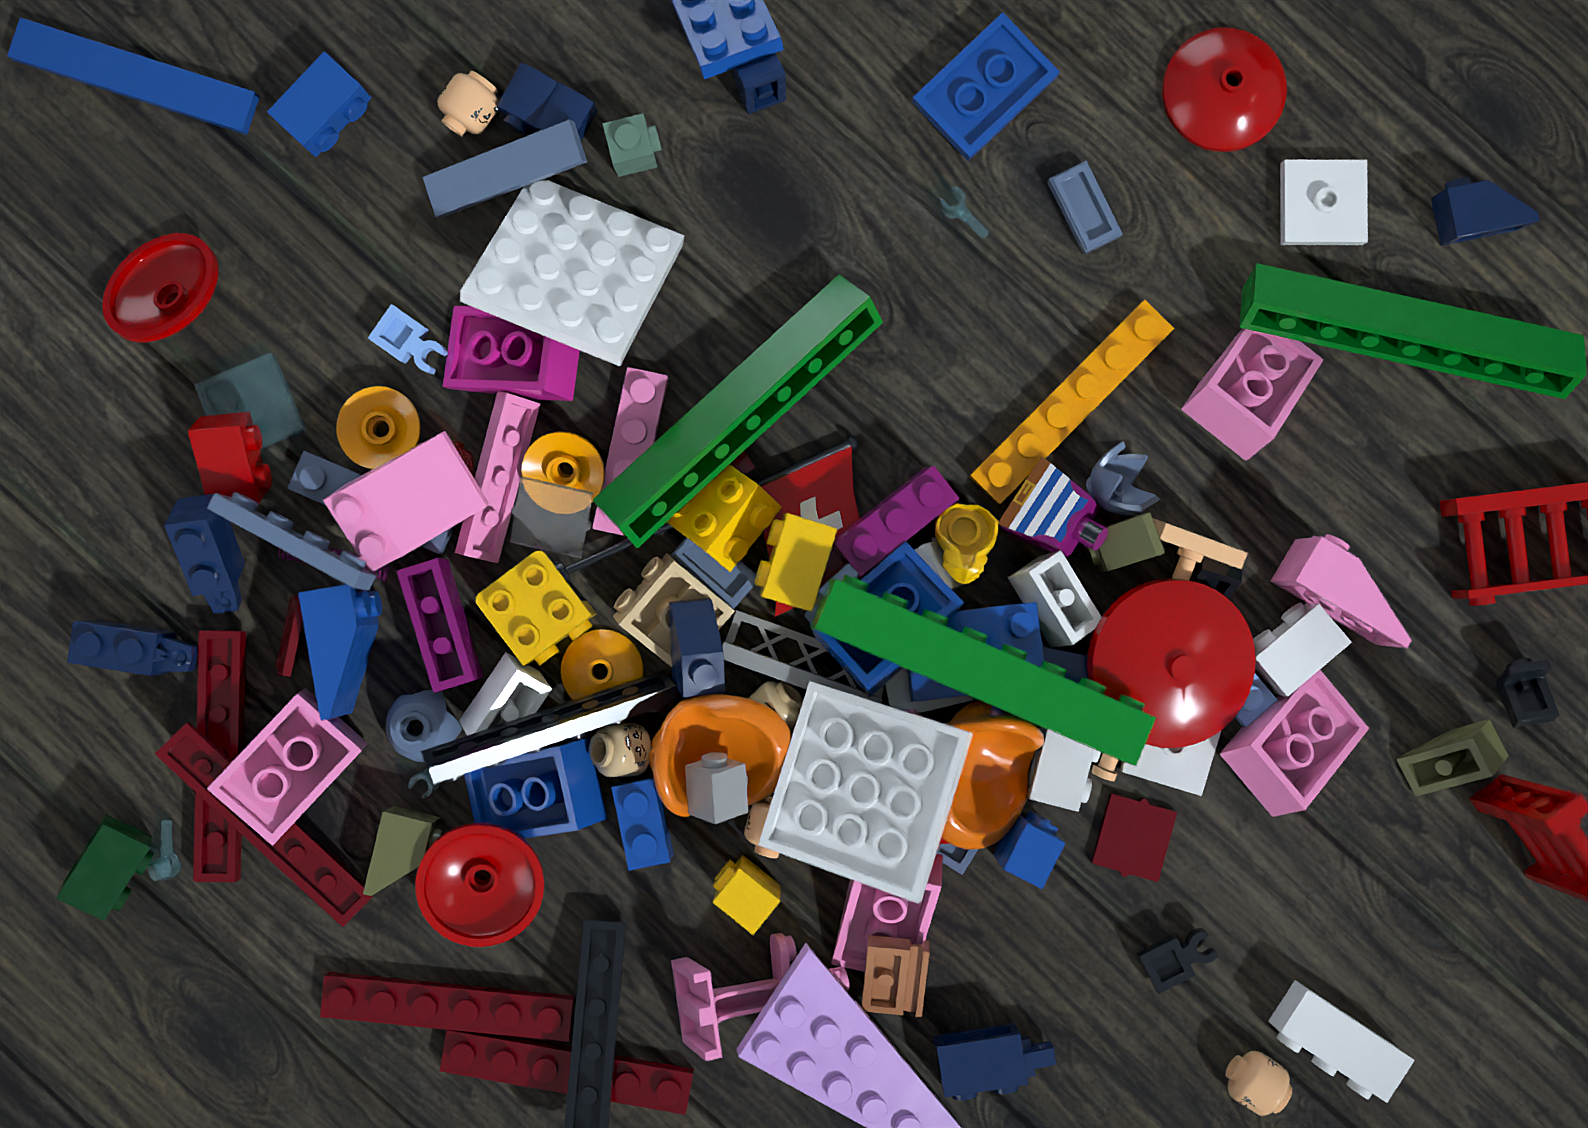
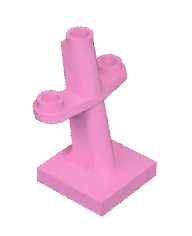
M776 933L770 936L773 979L713 989L711 974L708 969L688 957L671 960L682 1041L686 1046L705 1061L722 1057L718 1023L726 1019L762 1011L790 968V961H794L796 958V946L791 935L784 936L783 933ZM840 966L828 969L838 979L842 987L848 991L849 979L845 968Z

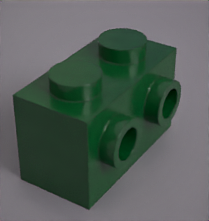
M105 814L61 884L56 899L105 921L111 909L119 912L132 890L126 885L134 873L143 874L154 855V852L149 850L152 836Z

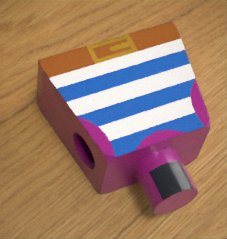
M1043 457L1039 459L998 522L1009 536L1051 552L1061 550L1065 557L1071 555L1078 542L1094 551L1098 550L1108 535V528L1093 521L1099 511V506L1093 498Z

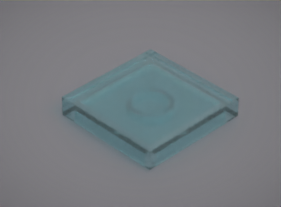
M272 353L194 384L207 416L250 411L253 425H258L262 434V448L306 430L277 358Z

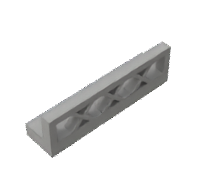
M736 610L726 641L722 646L724 660L807 689L809 681L881 704L884 685L869 697L863 690L856 688L851 676L844 669L829 677L817 674L811 658L827 650L816 638ZM741 621L758 626L765 643L750 650L735 645L734 641ZM764 629L780 634V636L769 640ZM786 637L797 640L804 657L789 664L780 661L772 647V644ZM803 643L819 649L808 654ZM768 647L772 658L757 651ZM807 661L811 672L796 667V665ZM846 675L850 686L835 681V679Z

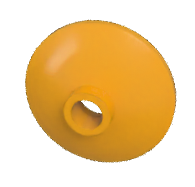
M374 386L356 392L344 403L337 418L336 432L342 450L352 461L365 468L375 469L416 447L420 438L421 424L415 406L405 395L388 387ZM386 422L389 426V432L386 436L379 437L376 433V428L380 423Z
M558 431L541 436L528 448L522 462V479L527 492L539 505L554 512L573 513L588 507L593 503L592 499L601 492L604 484L605 469L600 454L588 440L574 433ZM560 463H569L573 468V474H564L560 470Z
M606 629L589 631L576 638L567 648L561 663L562 682L572 700L641 678L644 673L642 657L634 643L623 634ZM598 663L604 664L608 669V674L604 679H598L593 674V668Z

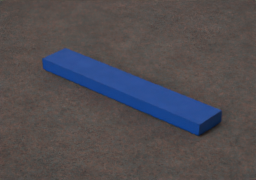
M21 17L19 18L7 57L15 62L245 135L248 134L260 97L254 91Z

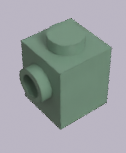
M644 113L603 123L612 163L618 177L658 167L654 152L662 149L656 125L648 127Z

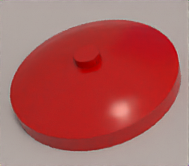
M1175 578L1158 579L1129 590L1119 597L1104 613L1096 626L1089 646L1087 659L1088 680L1105 686L1104 695L1118 701L1122 694L1145 704L1142 712L1156 717L1146 741L1147 745L1160 748L1186 747L1214 736L1224 729L1239 713L1253 684L1256 664L1255 647L1245 618L1238 608L1223 594L1211 587L1190 580Z

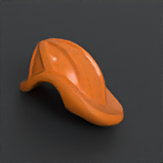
M722 694L689 697L681 701L669 712L661 729L656 733L651 742L652 750L648 753L649 766L653 772L657 793L663 804L672 813L681 817L690 816L688 814L685 765L701 761L702 756L707 753L721 752L727 754V758L745 763L748 778V806L759 802L775 792L792 738L791 731L777 712L757 701Z
M976 701L960 709L952 720L946 724L973 733L941 836L951 845L963 849H982L991 846L1010 831L1028 798V778L1031 761L1037 749L1044 744L1042 732L1033 723L1015 717L1013 714L983 701Z

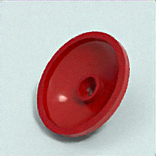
M1228 27L1203 31L1182 44L1171 58L1164 73L1162 83L1163 105L1173 127L1190 143L1216 152L1241 150L1261 140L1279 120L1287 95L1285 72L1272 48L1250 32ZM1226 76H1234L1238 80V86H1230L1226 81Z
M186 233L163 235L138 247L121 262L106 286L102 309L108 326L126 340L143 343L161 340L185 329L201 315L214 294L219 270L218 261L213 250L202 239Z
M491 823L465 824L441 835L425 852L416 875V898L426 921L443 937L466 946H493L514 938L535 918L544 894L543 868L532 846L516 832ZM486 870L491 877L481 880L476 876V872Z

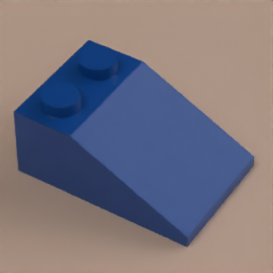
M906 541L861 579V581L869 584L866 590L867 593L881 599L884 592L898 596L909 602L907 610L922 616L924 609L950 619L963 605V601ZM811 628L815 638L869 697L903 669L899 665Z
M347 584L300 592L299 599L320 721L350 714L353 712L379 627L378 616L382 615L380 595L377 591H373V586L368 591L353 588Z
M1037 602L956 611L947 622L946 627L960 633L965 626L987 635L988 639L985 644L1001 650L1003 643L1028 653L1025 661L1038 667L1044 661ZM907 669L911 702L969 696Z
M586 737L550 744L540 752L532 754L523 753L508 758L497 767H482L465 773L464 777L474 822L500 825L516 832L525 839L576 831L607 819L596 766L592 763L589 755L590 738Z

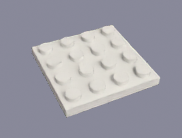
M542 179L523 187L462 287L460 302L620 366L683 246L684 235Z
M809 681L758 845L915 903H920L973 733Z

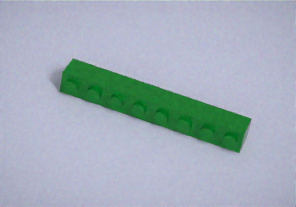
M1256 263L1242 289L1239 328L1561 399H1566L1587 375L1584 335L1258 263Z
M839 274L608 484L592 501L638 549L883 323L870 296Z
M844 574L842 581L830 579L810 628L1134 766L1137 765L1156 717L1142 712L1145 707L1144 703L1122 694L1118 701L1104 695L1105 686L1086 678H1081L1079 684L1064 678L1067 670L1052 663L1042 661L1040 667L1025 661L1028 653L1003 643L1001 650L987 645L985 643L988 636L964 626L961 633L946 627L949 619L932 611L924 609L922 616L906 609L908 601L893 594L884 592L881 599L867 593L866 590L869 584Z

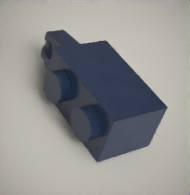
M214 494L179 498L172 508L164 527L192 596L203 595L214 613L238 610L242 602L238 579L245 561L230 521L207 509Z
M81 620L73 622L67 663L148 676L169 674L170 671L188 672L195 669L198 646L176 640V632L99 620Z
M1015 1023L933 1035L944 1097H952V1099L958 1101L975 1098L978 1092L993 1090L996 1094L1013 1093L1018 1090V1086L1028 1085L1027 1078L1036 1076L1035 1069L1056 1065L1052 1043L1050 1041L1031 1043L1029 1036L1021 1037Z

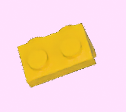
M729 464L673 515L667 523L731 572L736 564L744 558L748 549L763 530L771 524L775 515L782 507L760 485Z
M543 551L533 552L476 596L478 607L523 666L532 663L534 660L539 666L559 652V649L556 647L558 642L568 635L572 641L581 636L593 626L589 619L597 614L587 600L581 601Z

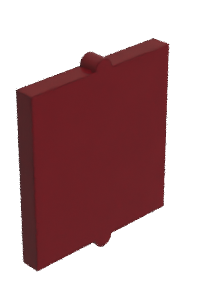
M298 595L290 596L276 662V668L280 676L291 677L303 621Z
M1110 793L1091 863L1117 870L1123 877L1131 874L1158 882L1177 812L1149 804L1145 798H1141L1138 801Z

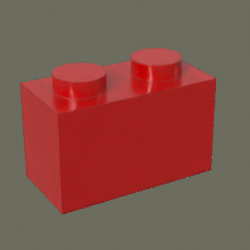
M250 411L200 416L190 427L188 434L204 494L219 493L220 495L232 497L233 493L237 492L259 504L271 488L272 475L269 466L263 464L260 453L262 434L259 426L253 425Z

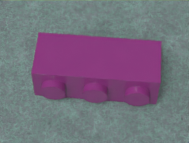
M934 465L925 467L834 538L832 549L845 565L849 563L858 572V577H861L960 498Z
M436 558L397 570L433 693L484 678L449 560Z

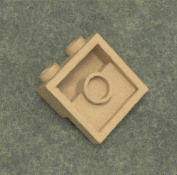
M666 553L662 559L654 557L647 563L641 573V576L645 579L635 591L629 588L618 597L614 604L617 612L613 617L623 629L672 667L669 602L711 598L718 629L724 625L735 611Z

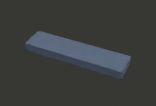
M566 120L423 177L435 217L443 218L587 162L575 122Z

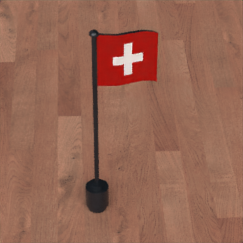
M848 435L846 436L847 440L755 481L782 507L773 520L781 521L783 514H792L837 528L835 538L859 520L853 491L852 450L854 451L858 446L856 437ZM666 522L651 537L673 527ZM772 522L763 530L765 543L767 542ZM626 539L568 566H565L562 560L555 562L551 555L548 557L566 581L571 583L572 580L569 574L629 548L633 544ZM766 544L768 556L770 559L773 546ZM832 547L819 589L846 566ZM775 601L774 617L795 607Z

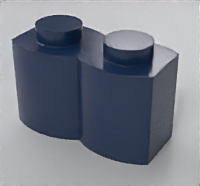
M520 63L497 105L498 109L505 116L503 122L521 134L525 135L527 130L536 133L566 120H572L575 122L581 141L598 112L594 102L587 97L556 82L524 63Z

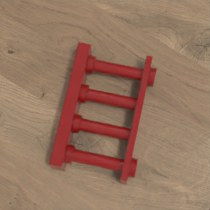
M1588 482L1439 501L1441 517L1457 515L1458 523H1463L1471 588L1451 590L1452 599H1468L1469 606L1488 605L1496 603V595L1588 584V574L1571 575L1563 511L1568 510L1567 502L1580 500L1581 508H1586L1588 519ZM1539 505L1540 513H1545L1553 578L1530 581L1522 516L1526 515L1525 507ZM1498 510L1499 518H1504L1512 583L1489 586L1481 521L1485 520L1484 512Z
M1501 774L1469 798L1478 812L1506 820L1537 862L1523 871L1527 879L1588 902V837L1579 826L1582 822L1580 818L1588 813V802L1582 794Z

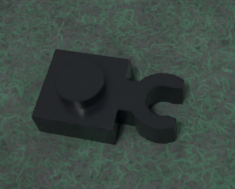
M1196 928L1190 931L1186 936L1185 942L1182 944L1179 943L1176 936L1171 935L1136 953L1154 990L1158 994L1196 976L1190 964L1196 961L1210 963L1218 957L1217 951L1212 947L1203 952L1197 951L1198 942L1209 936L1203 928Z

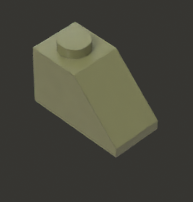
M1150 512L1104 526L1108 528V535L1098 550L1094 551L1084 545L1090 564L1092 566L1097 565L1100 572L1117 569L1165 553Z
M1490 719L1452 729L1399 756L1397 761L1415 796L1492 777L1509 755Z
M395 806L383 811L363 894L372 896L419 867L425 852L431 844L444 834V830L439 829L441 817Z

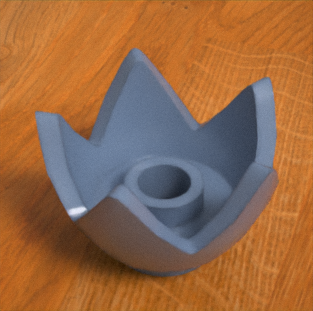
M1124 441L1107 451L1093 467L1091 476L1087 479V492L1099 508H1103L1107 512L1122 516H1137L1142 514L1144 509L1159 501V498L1155 494L1132 486L1148 456L1143 454L1118 455L1121 450L1126 448Z
M424 690L413 695L399 696L388 710L385 726L389 744L396 753L416 762H424L421 751L453 741L462 731V727L457 719L447 712L446 701L442 691L433 693V690ZM413 720H419L423 724V732L420 735H415L410 730V724Z

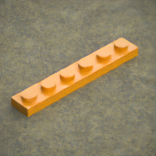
M1146 300L1142 301L969 477L997 505H1000L1029 476L1041 457L1045 459L1155 349L1174 327Z

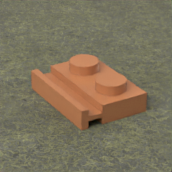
M868 935L862 995V1009L865 1012L903 1015V1011L916 1012L915 1017H922L930 941L923 940V944H913L911 939Z

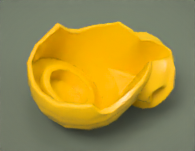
M952 504L938 515L935 522V536L938 544L944 551L942 566L953 579L962 584L974 581L983 572L984 565L988 560L986 555L993 548L997 538L999 521L988 510L979 505Z

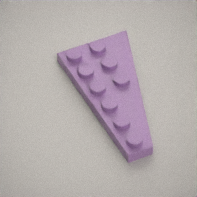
M805 943L737 1047L738 1056L866 1128H963L938 1097L920 1079L911 1065L898 1053L894 1045L861 1006L842 987L833 973L820 961L810 946Z

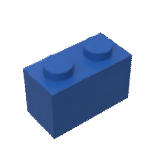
M324 51L267 113L312 155L317 157L320 152H326L335 145L339 138L338 133L349 122L358 120L364 114L371 97L352 76Z
M653 774L617 781L611 788L628 871L670 862L674 852L664 804L657 793Z
M1029 810L1027 816L1019 815L1010 831L1000 840L993 856L1004 870L1043 889L1066 842L1056 834L1059 828L1051 824L1050 820Z

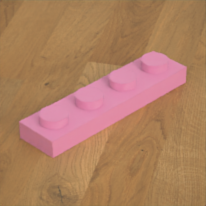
M627 367L602 490L655 443L669 381L667 375ZM597 506L592 529L623 535Z
M497 392L474 478L489 505L463 520L455 553L494 563L499 562L522 475L523 458L530 445L540 403L506 392Z

